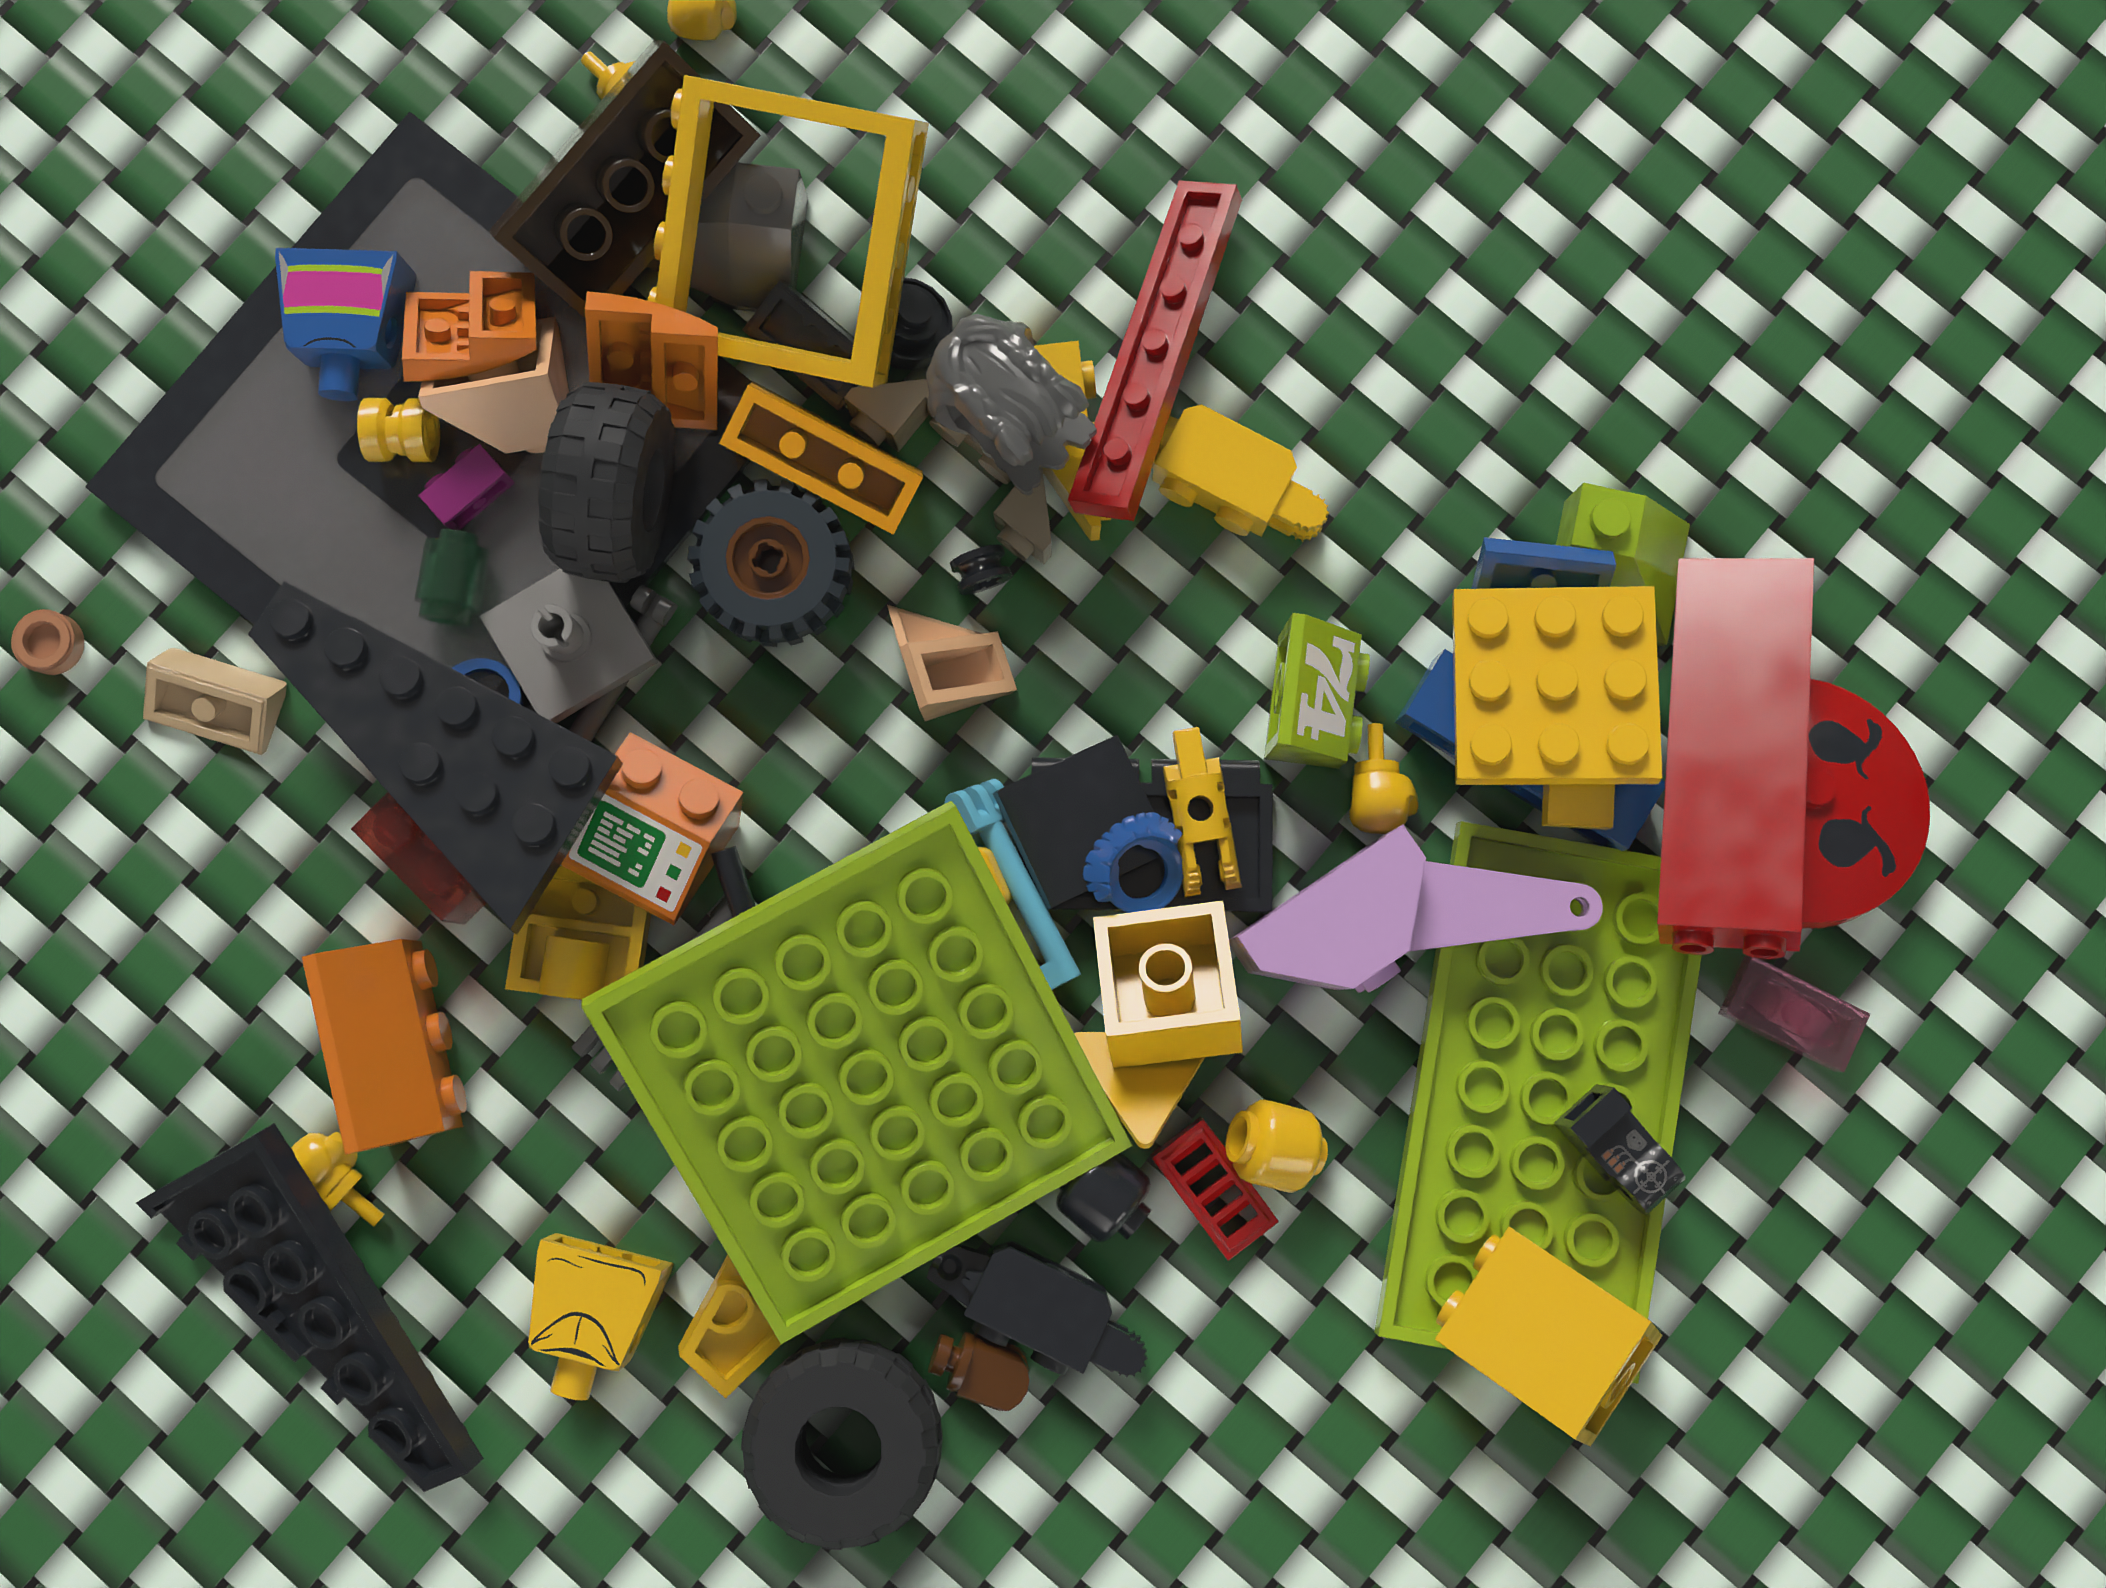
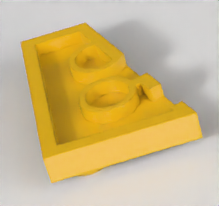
M728 1255L678 1345L679 1356L725 1399L781 1345Z

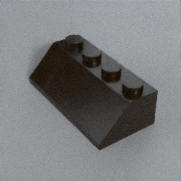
M652 41L489 230L491 236L584 318L587 291L622 295L654 259L656 231L659 224L666 220L669 195H665L663 192L662 177L668 157L674 156L677 129L671 123L672 101L677 89L683 87L684 75L702 77L665 41ZM714 102L701 203L761 136L728 104Z

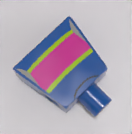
M276 248L275 261L283 336L287 350L304 365L320 368L318 394L321 397L337 401L357 400L360 369H391L397 362L404 331L406 292H414L416 273L397 251Z

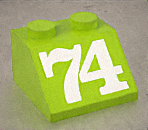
M1292 613L1278 636L1264 759L1339 769L1348 761V753H1358L1362 737L1363 718L1362 716L1353 715L1355 691H1365L1370 666V655L1360 653L1362 634L1306 614Z

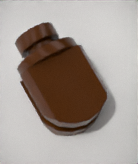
M968 1332L963 1334L957 1347L953 1345L954 1338L943 1334L939 1336L930 1360L928 1373L941 1377L944 1371L949 1372L947 1390L955 1392L957 1397L998 1411H1010L1022 1402L1028 1392L1029 1368L1026 1353L1020 1347L1007 1343V1346H1002L985 1339L977 1333L971 1334Z

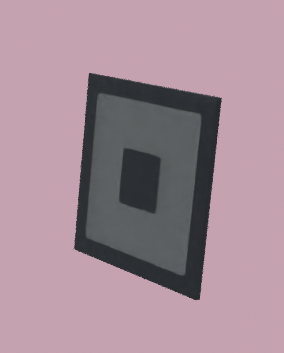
M411 112L404 117L292 247L304 249L397 251L416 273V283L413 292L469 293L470 271L532 273L489 233L492 226L518 196ZM276 266L85 486L91 493L252 624L256 623L279 587L286 580L450 668L463 661L475 658L496 660L509 667L479 616L560 569L544 553L542 537L539 533L538 496L544 453H529L524 450L506 454L439 418L440 447L435 461L412 462L407 456H400L399 454H396L388 462H368L364 459L360 450L357 433V415L361 401L364 398H387L396 406L404 404L409 398H418L422 381L404 382L402 367L403 337L397 362L393 368L360 369L357 400L337 401L321 397L318 394L320 368L304 365L286 348L283 336ZM534 274L536 320L556 317L570 392L589 382L586 320ZM631 285L622 294V296L647 300L645 296ZM718 356L717 430L674 428L675 463L672 495L670 497L669 511L662 541L654 557V562L650 569L646 570V573L632 578L626 583L611 582L627 610L630 607L632 596L638 587L642 584L648 586L692 533L697 520L702 521L709 511L706 507L715 498L719 500L751 462L746 457L719 444L747 386L753 382L721 356ZM480 444L515 483L455 534L437 518L418 495L425 490L426 483L437 474H444L454 466L455 460L460 453L468 448H475ZM481 671L467 676L509 698L508 685L497 674ZM524 693V707L536 713Z

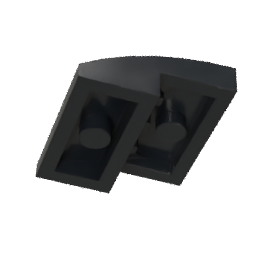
M1118 735L1064 758L992 793L1047 910L1088 891L1087 881L1083 879V868L1086 865L1087 855L1091 850H1094L1093 845L1095 841L1102 839L1101 836L1105 832H1109L1115 823H1122V820L1128 816L1133 815L1136 817L1139 813L1154 812ZM1141 845L1131 847L1118 861L1119 876L1160 857V855L1155 850L1144 848Z

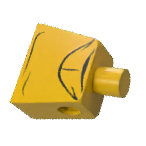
M554 1233L540 1240L537 1250L528 1343L529 1348L534 1351L559 1357L550 1388L553 1394L573 1400H588L597 1367L611 1371H620L631 1361L668 1281L674 1263L559 1233Z

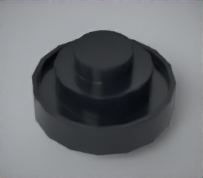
M904 277L890 366L896 369L916 370L930 366L939 342L953 332L952 314L945 299L933 287L917 279Z

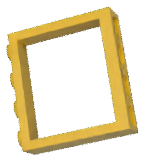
M684 75L683 87L675 92L671 106V123L677 129L674 156L668 157L662 177L663 192L669 196L666 220L659 224L654 240V255L656 260L660 261L657 287L654 286L651 289L647 301L666 305L684 312L687 311L714 102L885 135V146L851 360L718 332V356L871 388L886 384L929 123Z

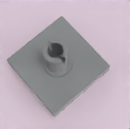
M561 568L479 616L536 713L554 723L560 722L658 663V660L611 582L566 574L562 572Z

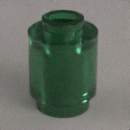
M441 529L439 538L425 539L414 600L420 603L419 618L449 626H471L473 613L480 612L490 552L487 549L478 546V536L459 530Z

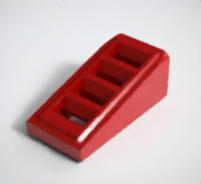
M1201 1116L1150 1154L1158 1168L1228 1261L1279 1222L1254 1186L1240 1179L1233 1167V1162L1226 1155V1148ZM1205 1143L1211 1153L1180 1175L1174 1165ZM1220 1163L1226 1174L1196 1196L1189 1186ZM1235 1184L1242 1194L1213 1216H1210L1204 1207ZM1250 1204L1257 1215L1226 1237L1219 1227Z

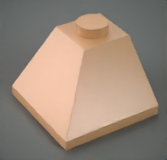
M556 317L536 320V350L516 361L478 374L452 379L422 381L418 396L422 409L506 454L524 450L529 453H544L550 426L557 413L556 410L560 402L566 398V394L569 393Z

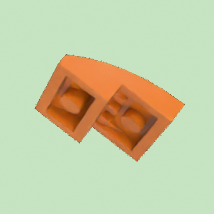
M470 271L469 293L406 292L402 348L404 382L434 381L478 374L516 361L536 350L534 273Z
M587 291L585 320L589 382L625 385L651 391V394L655 395L657 399L669 408L674 428L717 430L718 327L684 311L634 297Z

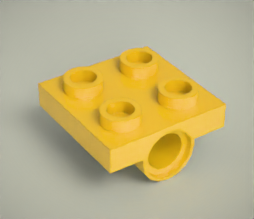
M560 866L518 935L515 933L513 935L505 989L582 1000L644 966L652 914L575 872Z

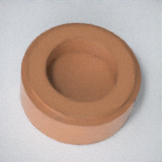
M42 609L28 613L17 623L12 633L11 646L14 656L24 667L46 675H57L70 670L80 660L84 650V635L80 626L70 617L53 610Z

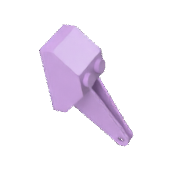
M1401 825L1384 834L1273 909L1272 912L1267 913L1229 939V945L1248 973L1333 990L1355 988L1358 993L1364 990L1369 993L1401 971L1395 960L1407 952L1584 930L1594 926L1599 921L1603 905L1599 894L1592 887L1580 883L1428 862L1405 826ZM1573 899L1577 900L1581 905V913L1578 916H1575L1570 910V903Z

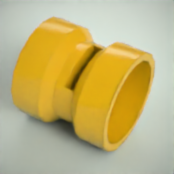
M364 398L361 401L357 415V433L360 450L364 459L368 462H388L396 454H399L400 456H407L412 462H433L436 460L440 447L439 417L422 409L419 398H409L404 404L396 406L387 398Z

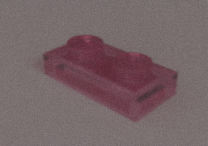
M1750 956L1744 957L1718 1012L1719 1015L1834 1072H1845L1870 1017V1013L1759 958Z

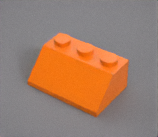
M397 939L303 956V966L345 1155L387 1147L463 1127L461 1113H464L467 1108L466 1094L459 1076L451 1074L446 1050L452 1048V1032L446 1015L443 1012H437L432 987L438 985L437 966L431 952L428 949L423 950L422 941Z

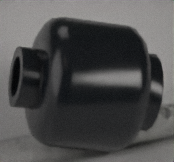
M1119 1153L1059 1187L1060 1192L1057 1195L1056 1206L1067 1219L1095 1242L1107 1241L1117 1232L1127 1240L1139 1228L1152 1210L1143 1202L1150 1190V1179L1126 1156Z

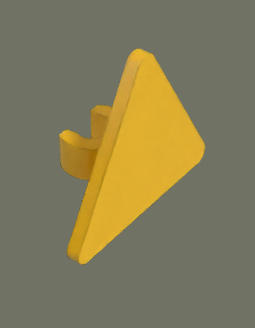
M1106 1032L1074 1033L1115 1113L1140 1148H1150L1205 1057L1113 1069Z

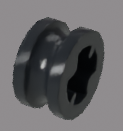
M993 544L979 547L959 555L950 562L952 572L959 573L962 577L961 581L957 584L961 595L983 592L999 586L1013 577L1010 567L1003 566L1001 563V558L1005 555L1002 545Z

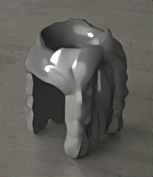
M980 314L960 319L953 332L943 338L935 349L930 366L926 372L929 390L928 411L942 426L955 432L969 435L972 441L980 445L983 453L988 458H992L999 469L1007 473L1010 481L1022 494L1029 496L1033 493V488L1041 485L1042 475L1040 469L1042 467L1055 470L1065 468V464L1070 459L1065 446L1071 445L1084 450L1091 444V439L1097 434L1095 425L1085 414L1081 413L1089 406L1081 387L1059 375L1052 365L1034 348L1032 331L1023 322H1005Z

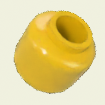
M1260 1099L1249 1105L1245 1111L1241 1110L1233 1117L1226 1136V1155L1233 1162V1167L1240 1179L1251 1184L1288 1193L1304 1188L1313 1176L1318 1175L1323 1170L1327 1160L1328 1145L1325 1138L1322 1137L1321 1126L1314 1114L1304 1109L1266 1099Z

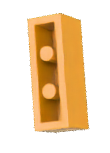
M754 381L747 386L719 444L893 535L923 479L922 470Z

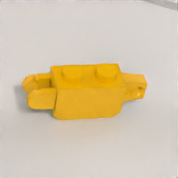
M1202 404L1184 409L1179 419L1169 416L1152 469H1154L1152 481L1160 484L1158 490L1162 495L1181 506L1192 507L1193 503H1196L1216 513L1214 520L1219 525L1241 536H1247L1249 532H1252L1262 537L1267 526H1270L1287 536L1293 535L1295 540L1299 538L1303 542L1304 539L1310 541L1312 537L1316 538L1318 532H1321V527L1323 523H1326V517L1329 514L1327 511L1328 505L1324 503L1325 499L1319 497V494L1315 496L1312 490L1292 481L1297 466L1291 450Z

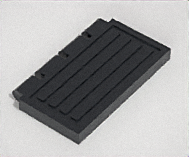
M1032 757L1031 774L1064 758ZM1129 759L1139 779V759ZM1151 759V783H1140L1154 812L1161 815V817L1169 819L1168 822L1173 823L1163 767L1176 765L1177 761L1176 759ZM1220 760L1226 806L1233 832L1242 887L1225 889L1219 874L1218 861L1220 859L1216 840L1195 843L1193 847L1196 863L1200 867L1202 877L1201 894L1185 897L1183 884L1181 883L1178 893L1164 908L1223 901L1225 912H1272L1273 784H1260L1259 760ZM1201 798L1192 799L1188 804V813L1194 820H1207L1210 815L1209 804ZM1018 849V854H1019V856H1020L1022 862L1024 863V865H1025V867H1026V869H1027V871H1028V873H1029V875H1030V877H1031V879H1032V876H1031V874H1030V872H1029V870H1028V868H1027V866H1026V864H1025V862H1024V860H1023V857H1022V855H1021V853H1020V851H1019V849ZM1161 856L1119 876L1120 887L1127 896L1144 898L1159 888L1165 874V866ZM1089 891L1048 909L1122 911L1110 901L1098 902L1093 892Z

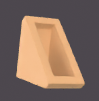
M887 605L899 648L924 721L1017 691L998 631L979 633Z

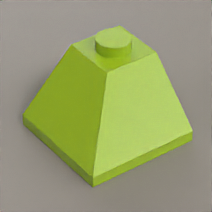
M1582 483L1564 501L1556 545L1613 551L1616 568L1610 587L1654 586L1657 645L1663 647L1667 645L1676 601L1678 558H1684L1690 524L1645 495Z

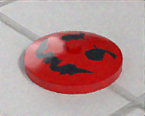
M1811 678L1802 929L1824 928L1854 920L1890 899L1908 881L1919 864L1926 846L1930 826V799L1927 783L1914 751L1899 729L1881 711L1860 696L1842 687Z

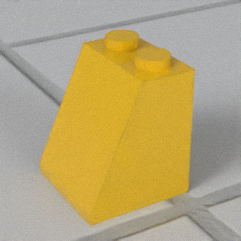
M1508 1227L1502 1238L1494 1234L1480 1249L1473 1263V1268L1479 1272L1465 1294L1456 1290L1442 1307L1436 1323L1442 1329L1435 1340L1569 1436L1591 1447L1663 1335L1650 1320L1511 1227Z

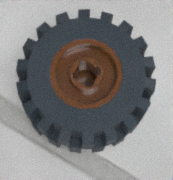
M768 479L754 480L755 488L744 490L738 484L728 489L731 497L722 504L715 498L706 507L711 514L707 521L704 523L697 520L692 533L697 537L696 546H688L687 560L693 565L694 572L689 573L692 587L699 593L701 597L699 601L705 610L718 623L737 637L750 643L751 641L760 642L763 646L777 647V643L788 642L791 646L803 643L802 637L814 633L816 636L827 629L824 624L832 616L838 618L845 608L842 601L846 594H851L853 586L851 570L855 569L849 540L833 510L830 507L827 508L822 503L821 498L811 491L802 492L795 483L781 480L780 486H772Z

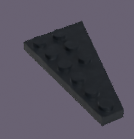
M284 580L248 635L507 927L518 935L622 767V761L617 755Z
M275 1123L136 1202L151 1219L161 1213L183 1235L176 1244L193 1261L203 1255L224 1276V1292L294 1362H297L304 1356L327 1379L320 1388L336 1405L347 1399L369 1421L368 1437L423 1492L468 1474L484 1459L469 1436L466 1427L459 1420L434 1380L431 1371L424 1364L401 1327L398 1318L391 1311L365 1269L363 1262L353 1250L333 1218L327 1204L320 1197L297 1160L294 1151L287 1144Z

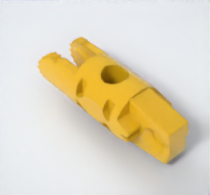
M1199 727L1175 730L1172 736L1177 764L1164 766L1163 773L1167 796L1172 810L1174 828L1182 832L1177 848L1182 857L1184 896L1201 894L1202 877L1200 867L1196 863L1193 844L1213 840L1217 842L1220 859L1218 861L1219 874L1225 889L1241 888L1242 884L1233 832L1225 800L1220 759L1218 757L1205 760ZM1201 798L1209 804L1210 815L1207 820L1197 821L1189 815L1188 804L1190 800Z

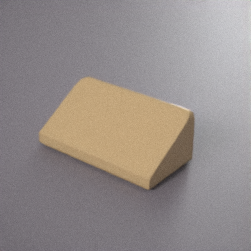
M170 648L147 662L143 719L262 755L267 751L286 696L287 683L181 649Z

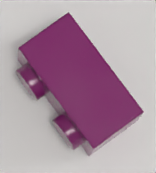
M478 444L475 448H468L460 453L455 460V465L444 474L441 473L432 477L426 483L425 490L418 496L437 518L456 534L515 482L496 460Z

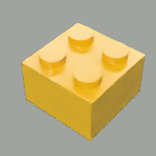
M1223 901L1093 917L1105 1032L1113 1069L1243 1052L1240 1013Z

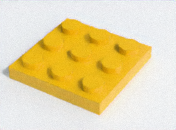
M1654 586L1453 590L1456 785L1659 784L1663 777Z

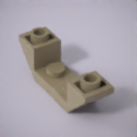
M927 379L887 383L873 388L866 386L851 388L844 397L849 414L853 417L849 425L867 442L879 447L884 441L899 452L928 415L933 417L928 411L929 390ZM934 417L929 422L930 426L942 438L957 447L964 441L982 455L978 461L989 474L1004 484L1010 482L1007 473L999 469L994 460L988 458L983 453L980 445L972 441L969 435L961 434L942 426ZM1041 468V485L1033 488L1031 495L1022 494L1014 486L993 514L995 528L1001 531L996 537L997 540L1021 560L1026 561L1032 555L1044 565L1052 555V542L1043 468Z

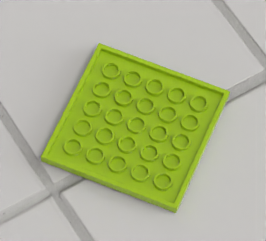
M952 801L945 803L582 999L581 1007L780 1344L792 1339L1132 1146L959 810Z

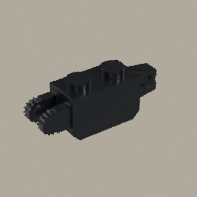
M1014 1241L995 1246L991 1254L958 1244L935 1257L926 1278L966 1305L964 1315L975 1320L971 1327L975 1333L1002 1346H1007L1011 1338L1034 1349L1030 1358L1052 1372L1066 1375L1070 1367L1084 1374L1090 1361L1110 1372L1118 1371L1119 1376L1124 1374L1127 1378L1128 1375L1135 1377V1373H1141V1368L1146 1367L1144 1361L1148 1359L1147 1355H1145L1147 1350L1143 1348L1145 1343L1140 1340L1141 1335H1136L1134 1330L1129 1332L1128 1327L1110 1319L1112 1315L1111 1303L1104 1285Z

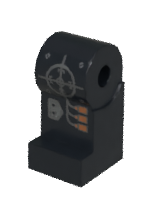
M1596 1084L1554 1124L1605 1181H1609L1639 1212L1647 1215L1686 1179L1685 1175L1673 1158L1652 1138L1630 1112L1631 1106L1615 1087Z

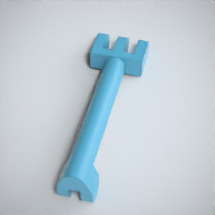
M990 779L982 782L980 785H973L964 790L948 794L945 798V803L952 801L956 805L971 836L979 833L985 846L993 852L1011 896L1046 962L1040 966V969L1051 990L1080 976L1081 973L1003 825L1006 821L992 794L1003 788V784L997 779Z

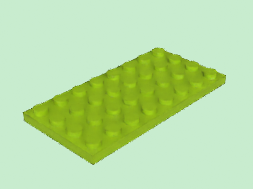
M1460 821L1456 823L1450 865L1588 885L1599 894L1603 910L1599 921L1594 926L1584 930L1436 948L1374 1332L1379 1337L1447 1349L1435 1340L1442 1329L1436 1323L1438 1314L1448 1298L1456 1290L1465 1294L1479 1271L1473 1268V1263L1485 1242L1494 1234L1502 1238L1508 1227H1511L1648 1319L1666 1198L1647 1215L1639 1212L1609 1181H1605L1555 1126L1554 1122L1594 1085L1615 1087L1631 1106L1630 1112L1652 1138L1672 1157L1702 955L1680 953L1672 949V944H1660L1657 920L1661 857ZM1573 899L1570 903V910L1575 916L1581 913V905L1577 900ZM1640 1371L1632 1383H1639Z

